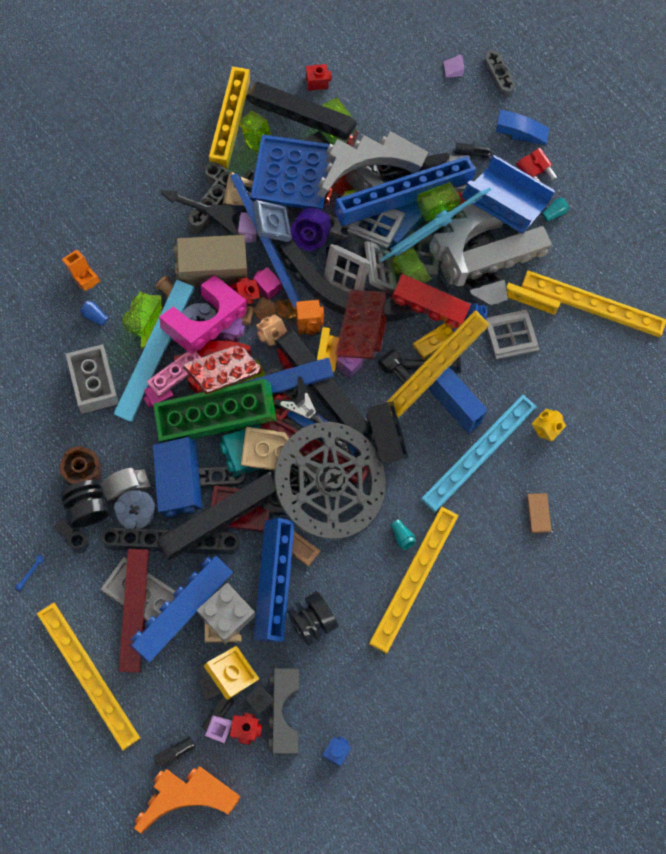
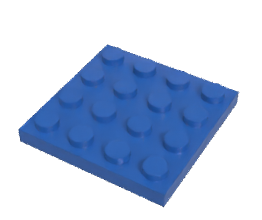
M262 134L250 196L251 200L302 209L317 208L323 211L325 197L317 195L320 190L317 186L321 178H326L328 174L325 172L329 164L326 162L328 157L326 151L330 144Z

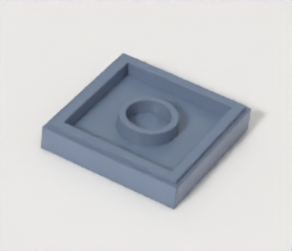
M259 200L253 202L258 236L289 242L292 236L286 207Z

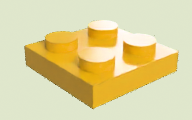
M237 646L204 665L227 700L259 680V677Z

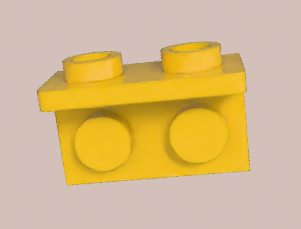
M323 327L317 360L329 358L332 372L334 373L340 338L330 335V328Z

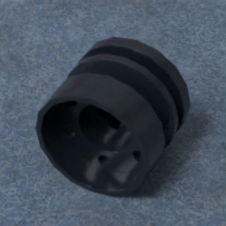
M86 480L75 483L60 493L63 507L68 509L66 515L71 528L91 526L110 515L105 499H102L104 494L98 480Z
M317 591L305 597L307 608H304L299 602L295 604L299 613L293 607L287 609L294 630L308 646L313 644L310 634L316 640L320 639L319 628L326 634L338 628V623L332 611Z

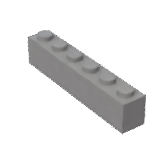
M541 226L526 231L524 234L520 233L463 252L464 261L469 272L466 280L470 278L477 279L482 274H492L500 268H510L515 263H525L533 257H543L548 254L552 243L544 227ZM442 261L440 267L448 285L455 284L448 268Z

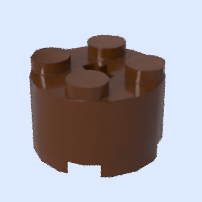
M83 446L70 448L64 453L61 463H59L60 473L69 486L86 480H98L100 482L102 468L94 451L83 448Z

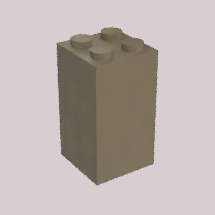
M245 235L177 238V245L174 246L177 280L197 288L201 287L204 282L214 275L228 286L238 283V279L247 278Z

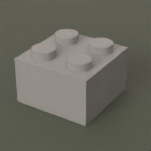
M228 583L197 609L198 615L224 644L255 618V612Z

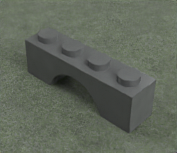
M275 669L274 674H270V687H274V695H270L273 698L270 707H274V716H270L269 729H273V737H269V750H273V755H298V731L293 730L286 724L282 710L286 700L299 692V669Z

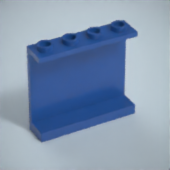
M494 155L488 168L474 182L470 180L467 183L461 197L469 200L479 192L491 187L492 190L473 204L524 234L549 204L555 190Z

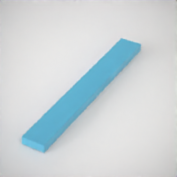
M176 280L160 316L173 306L182 313L195 289L194 286ZM159 318L114 412L115 416L131 423L145 396L144 390L149 388L147 381L155 375L171 340V337L160 329Z
M522 395L421 498V501L435 513L529 417L537 406Z

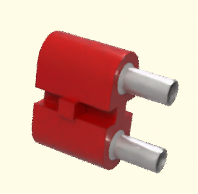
M541 148L533 151L530 155L525 156L516 163L519 170L538 180L537 176L544 172L547 173L552 181L557 178L551 169L553 164Z

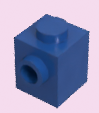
M340 736L338 738L333 737L322 758L340 768L351 749L348 746L349 741Z

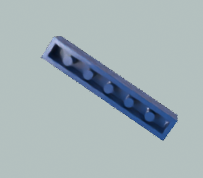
M281 518L265 520L253 638L256 641L269 643L284 642L295 525L290 520Z
M208 556L200 564L202 568L198 572L194 571L186 579L188 583L184 587L180 586L173 593L175 597L170 602L165 601L160 606L159 610L161 612L156 617L151 616L145 622L147 627L142 632L138 630L131 637L132 643L129 646L146 663L150 662L197 612V609L233 573L217 556L211 558Z

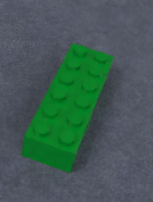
M266 379L153 403L158 438L162 443L186 437L195 439L277 421L271 383Z

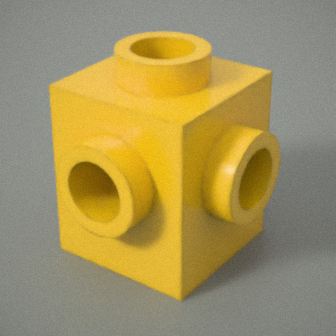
M545 409L534 420L532 426L540 438L552 442L566 427V424L560 412Z

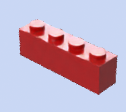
M404 274L399 277L391 299L396 304L401 306L407 305L414 312H423L429 315L430 319L435 321L441 320L445 322L446 326L454 329L459 328L463 324L471 305Z

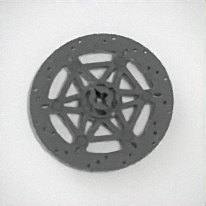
M320 422L300 429L284 444L275 464V490L283 511L296 526L316 537L339 539L358 533L372 522L383 503L386 479L384 467L377 458L376 449L365 436L344 424ZM317 438L323 439L322 447L305 457L299 454L300 448L309 441ZM335 438L351 444L359 451L360 456L355 458L336 446ZM328 450L331 451L333 463L327 462ZM321 451L323 452L322 464L310 460L314 455ZM336 452L349 459V462L339 465ZM292 464L298 467L299 493L296 495L292 494L289 478ZM305 464L316 467L317 470L315 474L310 469H308L305 466ZM354 465L355 467L346 474L343 468ZM365 465L368 466L371 478L369 496L363 493L362 467ZM324 468L331 469L326 472L323 471ZM303 471L313 479L306 488H304ZM355 472L357 473L358 488L348 481ZM335 477L332 479L333 481L326 483L330 478ZM315 486L318 492L307 496L306 493ZM346 486L349 489H351L356 494V496L345 493L344 490L346 489ZM336 488L339 489L337 492H335V491H330V490H333V489H336ZM322 495L325 509L314 503L312 499ZM340 496L351 500L347 505L340 509L338 508ZM329 497H334L333 510L330 508ZM306 503L325 514L326 523L313 519L300 506ZM356 503L362 506V510L352 519L343 523L338 521V515Z

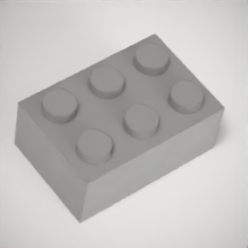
M103 344L66 354L78 407L82 414L119 404Z

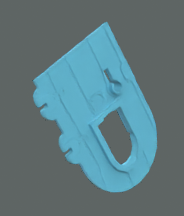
M491 187L479 192L452 211L447 212L444 210L439 213L436 219L392 247V251L379 260L380 263L393 255L395 257L400 255L440 227H444L452 222L451 218L455 214L476 203L477 200L492 190Z

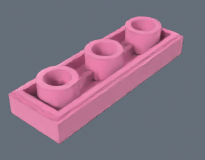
M187 351L149 379L147 384L158 397H161L203 366L205 362L197 352L190 354Z

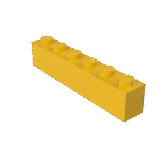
M233 66L209 154V162L218 163L226 169L229 168L250 84V70Z

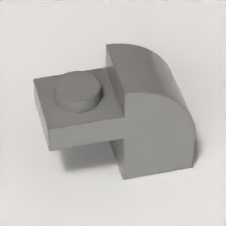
M132 467L111 474L101 483L107 501L118 500L123 493L130 490L142 491L151 487L145 470H133Z

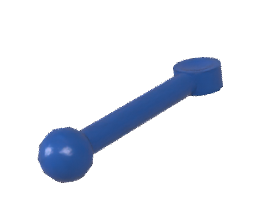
M42 555L36 557L35 564L22 581L16 584V590L21 591L24 583L39 564L44 562Z

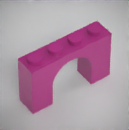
M215 275L201 285V297L218 311L212 319L201 322L193 321L174 306L159 316L160 329L190 354L201 350L207 342L215 339L221 331L229 328L235 320L242 318L246 313V300Z

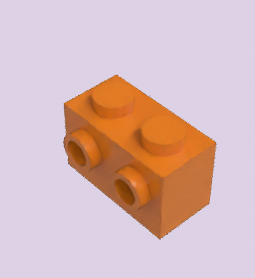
M319 300L296 302L298 334L314 335L320 332V326L324 325L323 306L320 307Z

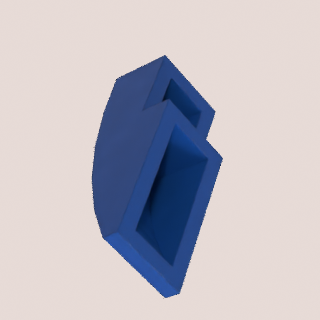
M500 109L496 132L512 135L514 140L546 145L549 128L526 116Z

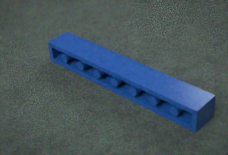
M465 156L336 199L334 213L341 226H345L467 185L470 180H473L476 169L469 157Z

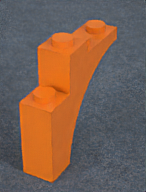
M200 766L198 769L193 768L187 777L189 780L187 784L166 769L164 772L160 771L154 779L156 783L154 788L160 791L158 795L154 794L148 802L150 807L145 813L141 812L134 822L137 824L134 829L143 834L161 816L186 806L211 807L229 815L241 799V796Z

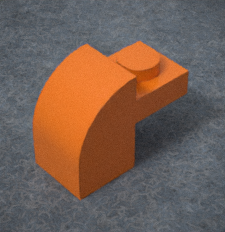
M78 250L62 258L65 267L80 289L86 291L101 282L99 277L89 267L85 257Z

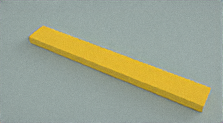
M528 270L521 286L566 305L659 338L662 336L666 324V319Z
M474 311L387 401L394 402L398 418L490 326L477 311Z
M441 506L369 645L387 654L459 515Z
M52 603L38 612V617L121 749L124 751L141 738L57 605Z

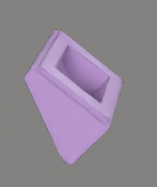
M462 55L443 62L446 78L463 76L464 64Z
M213 716L205 736L225 743L233 721Z

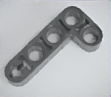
M210 162L205 166V178L207 183L211 185V188L201 199L200 203L205 205H223L227 186L225 182L228 181V176L231 173L230 170L215 162ZM195 208L189 215L190 229L195 234L203 233L213 221L206 212Z

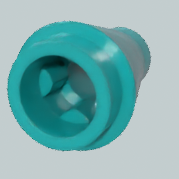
M556 198L542 213V217L548 222L564 215L570 209L564 198Z
M396 520L390 525L398 547L406 550L416 543L415 535L401 520Z

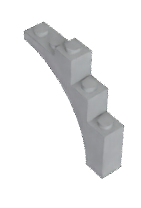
M391 131L387 137L383 136L379 143L364 135L360 141L357 140L353 147L337 139L335 144H330L326 151V154H328L326 162L329 164L325 172L328 174L326 178H321L317 186L320 188L317 195L324 198L331 186L339 178L352 170L364 166L390 165L417 173L422 167L428 152Z
M474 204L458 212L456 219H452L453 221L444 227L443 233L434 234L432 242H430L431 253H433L436 260H443L456 286H464L469 273L463 254L466 243L480 233L502 228L504 223Z

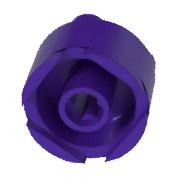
M304 208L291 226V236L296 241L295 244L307 251H313L323 246L331 231L330 216L317 208Z

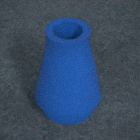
M89 300L80 310L83 317L101 326H104L109 319L95 302Z

